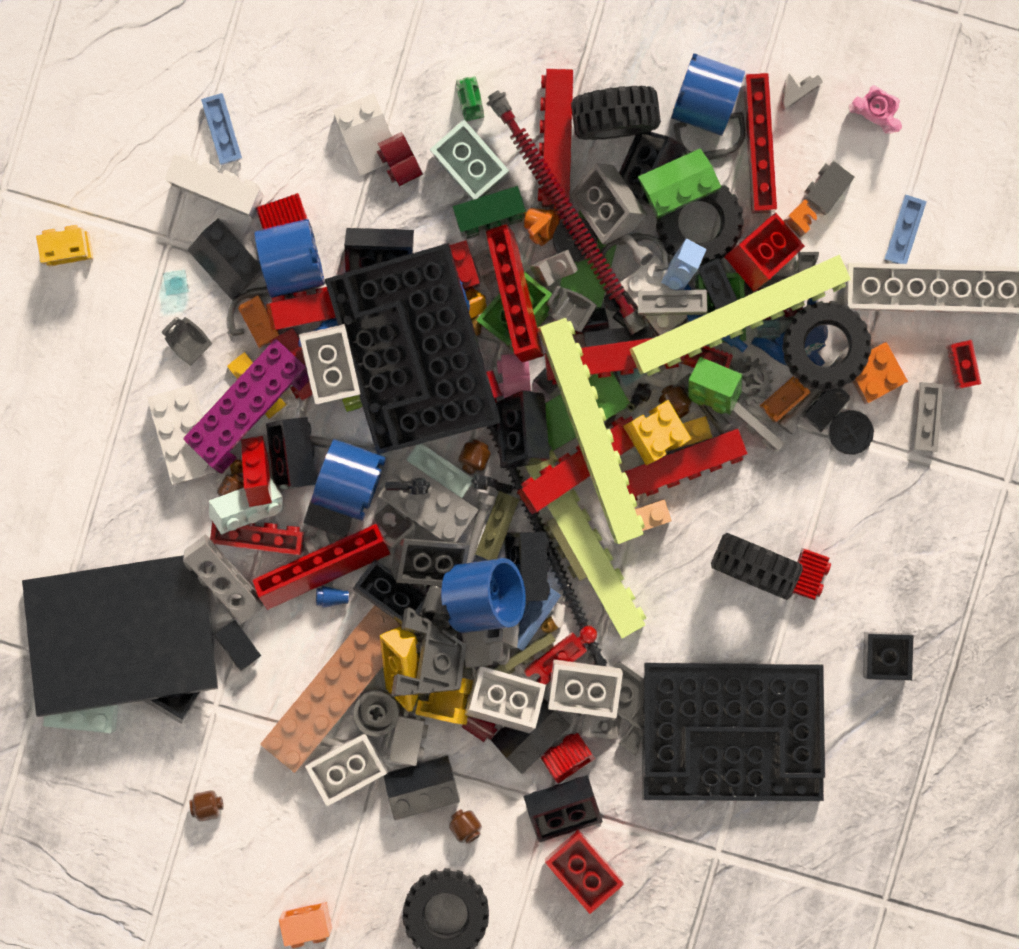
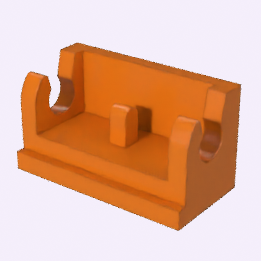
M806 200L784 219L787 225L800 238L810 230L809 225L812 224V221L808 215L813 220H817V215L807 205L808 202Z
M256 296L239 306L238 310L259 348L269 344L270 340L280 335L278 330H271L268 312L260 296Z
M791 377L759 405L773 422L781 419L811 393L807 387H804L798 381V378Z

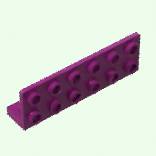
M275 339L184 436L183 440L214 470L223 474L237 459L231 452L233 447L291 385L300 391L309 381L307 367Z

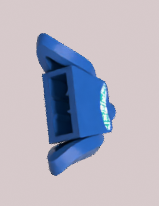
M812 298L807 299V306L816 304L818 300L813 302ZM827 325L814 328L808 334L805 341V351L808 358L818 366L826 363L818 352L826 346L825 341L828 338ZM785 331L773 341L762 337L753 338L750 345L760 348L777 362L786 365L784 353L782 352Z

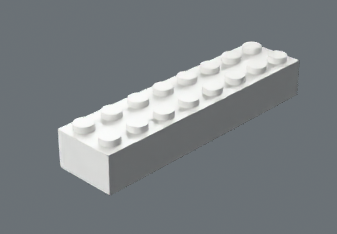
M848 263L845 265L851 280L845 282L844 304L849 306L851 310L1019 315V267Z

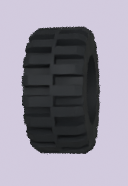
M621 86L595 90L578 95L571 102L574 133L579 139L605 140L639 135L656 130L661 123L658 94L651 86Z
M721 185L719 191L697 200L711 204L718 211L721 220L720 230L715 238L706 243H696L706 249L700 266L718 258L719 260L723 259L734 249L742 235L741 231L744 226L742 206H739L737 196L733 195L729 191L730 188L726 185ZM684 207L658 218L656 222V232H658L659 240L664 244L666 252L673 257L686 239L678 225L679 215Z
M820 301L814 305H808L793 317L786 328L782 345L785 364L789 367L790 373L799 379V382L810 386V388L816 390L823 389V391L842 388L853 382L861 374L869 361L872 347L870 342L871 335L867 330L868 326L865 321H862L858 312L852 311L845 304L840 305L835 301H830L829 303ZM821 325H833L839 328L848 340L846 357L841 363L833 367H821L814 364L808 358L805 351L806 337L814 328Z
M730 533L722 535L711 561L712 569L785 600L792 596L803 570L801 563Z
M444 868L443 871L436 869L428 875L424 874L411 886L404 902L403 926L406 928L407 937L412 939V944L416 948L475 949L478 946V942L483 939L488 927L489 906L483 888L475 882L472 876H466L460 870H457V872L450 871L451 868ZM449 893L463 900L468 915L464 926L460 930L444 934L433 930L427 924L425 908L429 900L435 895Z

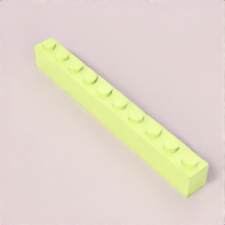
M839 254L630 349V353L640 375L647 373L650 376L661 371L659 366L667 363L670 367L681 362L680 357L685 354L692 357L701 353V347L709 344L710 348L723 343L721 338L727 335L732 339L743 334L742 329L749 325L751 329L763 325V319L769 316L774 320L785 315L783 310L789 307L794 311L805 306L804 301L812 298L814 302L825 297L824 292L831 288L833 292H836L846 287L844 282L851 280Z
M562 318L538 327L540 338L614 543L620 544L644 535L642 531L645 528L643 519L640 515L637 516L634 508L637 507L635 497L628 492L629 480L626 473H622L619 467L622 461L618 451L613 450L611 443L614 442L610 429L606 430L603 421H606V416L603 409L598 408L596 403L598 394L595 387L590 386L588 378L591 375L587 365L582 364L580 356H583L582 349L579 343H575L572 335L575 334V330L571 321L567 322L566 318Z
M552 449L549 452V460L537 465L525 466L529 475L534 480L541 476L539 471L546 466L551 465L552 468L556 466L555 463L558 460ZM574 489L569 490L548 504L547 507L561 528L621 638H624L646 626L643 620L647 618L641 607L636 609L632 601L636 598L629 587L624 588L621 582L624 580V577L619 568L614 569L610 563L613 557L608 548L603 550L599 541L602 538L596 528L591 529L588 523L591 521V518L586 509L581 510L577 502L580 499Z

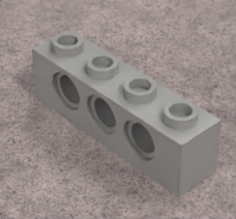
M206 534L184 550L183 562L190 571L194 570L198 575L200 583L212 590L216 601L222 602L227 607V612L233 619L237 618L242 624L263 609V603L259 599L257 591ZM210 562L213 565L206 567L202 565V563ZM224 578L227 581L224 583H220L217 581V579ZM234 594H238V595H240L241 597L238 598V599H235V598H232L231 596L234 595Z

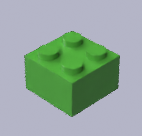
M700 357L689 378V398L698 405L705 404L712 407L717 413L731 415L742 392V374Z

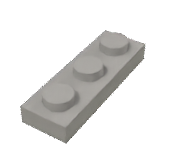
M707 290L638 291V316L707 314Z
M919 382L913 450L938 451L943 384Z
M736 402L730 416L736 421L740 418L746 423L744 428L753 436L757 433L763 438L761 443L770 451L773 448L780 450L785 443Z

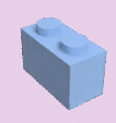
M685 239L670 261L669 268L666 270L661 283L673 290H683L698 270L706 249Z

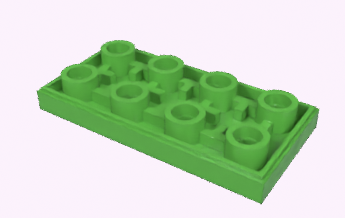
M579 209L578 218L586 220V218ZM598 238L596 249L600 248L602 250L607 244H602ZM617 245L611 247L604 257L607 260L604 265L607 263L610 265L607 270L612 266ZM590 258L575 263L578 270L571 275L563 277L560 287L585 296L597 305L598 308H601L605 290L602 287L606 284L600 285V280L596 278L599 276V273L596 275L593 273L596 268L590 269L593 263L587 264Z
M613 372L611 373L612 377L598 378V375H592L589 378L590 386H594L598 394V399H596L598 408L603 409L606 420L625 410L629 403ZM561 394L545 403L548 443L553 451L577 438Z

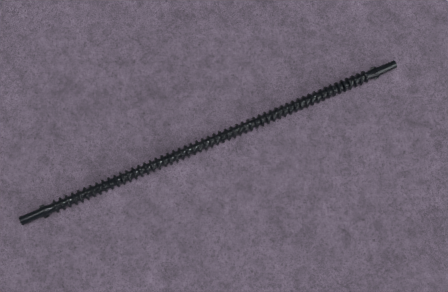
M497 424L490 425L486 429H490L489 435H492V441L496 442L494 447L499 449ZM517 467L506 468L505 471L510 473L508 477L512 478L511 483L515 484L513 488L517 489V491L523 488L521 486L523 476L519 475L521 470H517ZM523 502L521 506L526 508L524 512L528 513L527 519H531L530 525L533 524L534 526L532 530L547 532L544 529L545 524L541 523L542 517L539 518L538 516L540 512L531 514ZM549 541L547 559L550 561L549 566L553 568L551 572H555L554 578H557V584L561 585L559 590H563L562 596L566 597L565 602L569 603L567 607L571 608L570 614H574L573 620L577 621L575 625L580 627L578 630L580 632L583 627L591 625H588V619L584 618L586 613L581 611L583 607H580V601L576 600L578 596L573 593L575 589H571L572 583L568 582L570 578L565 576L567 572L562 569L564 565H560L561 559L557 558L559 554L555 553L554 550L556 548L552 547L553 541ZM595 641L590 644L585 643L588 645L587 650H590L589 655L594 658V665L607 667V661L601 654L602 649L598 648L599 643Z

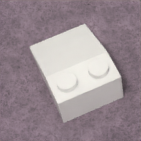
M369 94L332 110L360 176L387 166V162L382 164L376 151L380 150L378 143L392 137V134L375 94Z

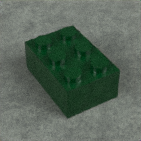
M518 186L452 206L461 237L466 236L467 239L479 236V231L490 230L508 222L510 225L523 222L522 219L526 216V210Z

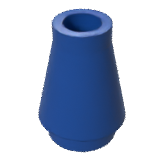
M327 586L316 588V606L325 608L348 604L349 591Z

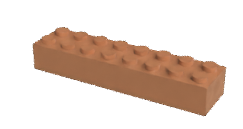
M374 605L260 745L295 773L383 667L380 635L402 625Z

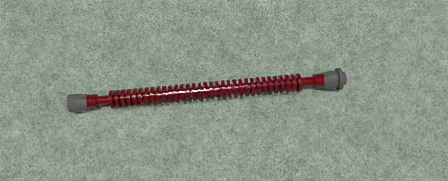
M495 91L487 97L489 101L486 105L491 107L504 125L507 124L513 135L510 136V139L514 140L513 144L517 145V150L522 149L519 151V154H525L522 158L523 160L528 159L525 162L526 165L531 164L528 167L529 170L534 169L531 172L532 175L537 174L534 177L535 180L541 179L537 183L539 185L544 184L540 188L542 190L547 189L544 191L545 195L550 194L547 196V199L553 198L550 204L554 205L556 203L553 209L557 210L559 208L556 214H562L559 217L560 220L566 219L562 222L563 225L569 224L565 227L566 230L572 229L568 232L569 235L575 234L571 238L573 240L578 239L574 243L576 245L581 244L578 246V249H584L581 252L582 255L587 253L584 259L590 258L587 264L593 263L590 269L596 268L593 272L594 275L600 274L596 277L597 280L603 279L599 282L600 285L606 284L602 287L603 290L609 289L605 293L607 295L612 294L608 298L616 300L621 308L619 311L624 318L627 329L633 335L647 326L641 316H638V312L624 298L622 293L625 289L619 290L622 284L616 285L619 279L613 280L616 274L610 275L613 270L612 268L607 270L610 266L609 263L603 264L607 260L606 258L600 259L604 256L603 253L597 254L601 251L600 248L595 250L594 248L598 245L596 243L591 244L595 240L593 238L588 239L591 237L590 233L585 234L588 232V229L582 230L585 224L579 225L582 221L581 218L576 220L579 214L573 215L576 210L575 208L570 210L573 206L572 203L566 204L570 201L569 198L563 199L567 196L566 193L560 194L564 190L562 188L557 189L561 186L559 183L554 184L558 180L556 178L551 179L554 177L553 173L548 175L551 169H545L548 167V164H542L545 159H539L542 155L541 153L536 154L539 150L538 148L533 149L536 145L535 143L530 144L533 140L532 138L527 139L530 136L528 133H525L527 130L525 128L520 129L514 120L516 117L506 98V92Z

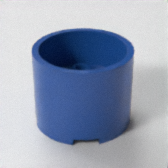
M693 53L676 99L671 119L722 136L734 108L745 71Z
M309 219L255 231L258 256L271 298L324 285L325 280L321 260Z
M334 439L320 470L311 503L363 522L366 516L363 510L364 508H370L381 478L382 471L379 469V466L384 467L386 457Z
M506 558L454 565L450 572L445 573L441 587L442 605L447 606L450 616L448 622L460 633L514 627L520 622L524 614L526 602L524 582L516 565Z

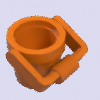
M532 207L527 211L524 227L528 230L529 237L533 243L544 246L553 238L555 229L560 221V215L556 214L557 211Z

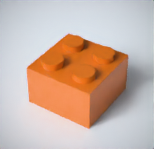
M884 342L871 349L866 367L852 383L863 403L868 404L907 383L908 380L888 343Z
M327 902L283 911L279 918L284 947L298 948L304 946V942L312 940L313 943L324 942L327 940L326 937L330 936L333 928Z

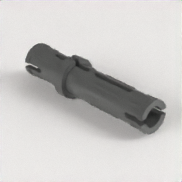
M691 373L679 381L688 394ZM705 404L698 405L720 432V435L732 426L723 414L717 413L712 407Z

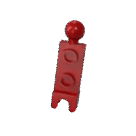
M585 626L581 629L578 638L573 632L570 633L544 655L530 663L524 670L525 675L530 677L537 673L540 677L536 682L544 685L548 684L551 681L553 660L574 662L587 652V648L583 644L593 643L597 639L596 629L592 626Z

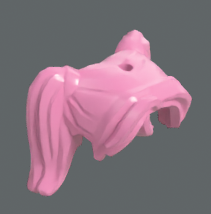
M875 85L870 87V90L863 98L857 96L848 106L851 113L862 114L866 119L880 125L886 134H894L902 129L900 120L894 118L896 111H898L900 100L893 95L887 94Z

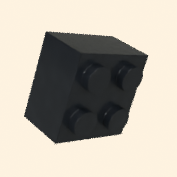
M864 632L863 677L875 680L912 681L914 635L910 633Z

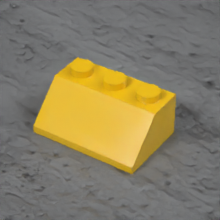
M402 626L380 635L385 687L390 694H392L395 675L400 674L417 679L419 656L416 651V645L418 641L413 632L402 630ZM419 694L395 696L394 698L410 712L413 711Z

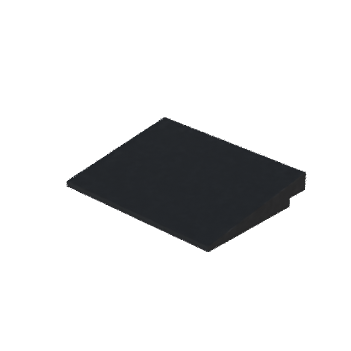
M449 243L325 279L338 326L345 325L360 390L359 396L377 454L501 423Z
M184 555L22 580L37 717L218 689L208 586L204 587L194 570L190 571L183 562Z
M644 663L642 800L824 801V664Z

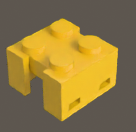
M78 225L66 226L64 231H56L55 229L43 230L42 235L36 236L40 262L49 267L94 259L89 232L84 231Z
M669 400L648 411L651 416L645 418L642 415L623 426L646 465L666 455L665 449L670 448V450H673L691 440Z
M462 678L461 688L457 691L430 693L428 701L418 700L415 714L466 725L468 716L465 715V707L474 680Z

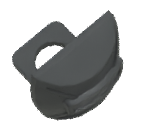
M560 286L556 287L547 303L549 308L548 314L557 321L566 318L567 322L571 321L574 330L582 332L597 307L585 296Z
M175 317L161 332L166 336L164 339L175 354L190 366L212 345V342L202 329L186 317L184 319Z
M390 504L374 516L375 521L387 533L384 539L390 548L396 549L403 538L413 539L416 534L414 521L409 517L403 518ZM393 513L395 515L394 521L397 524L392 526L391 524L383 523L382 518L384 514Z

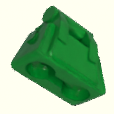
M476 76L463 77V79L456 80L464 120L467 122L484 118V108Z

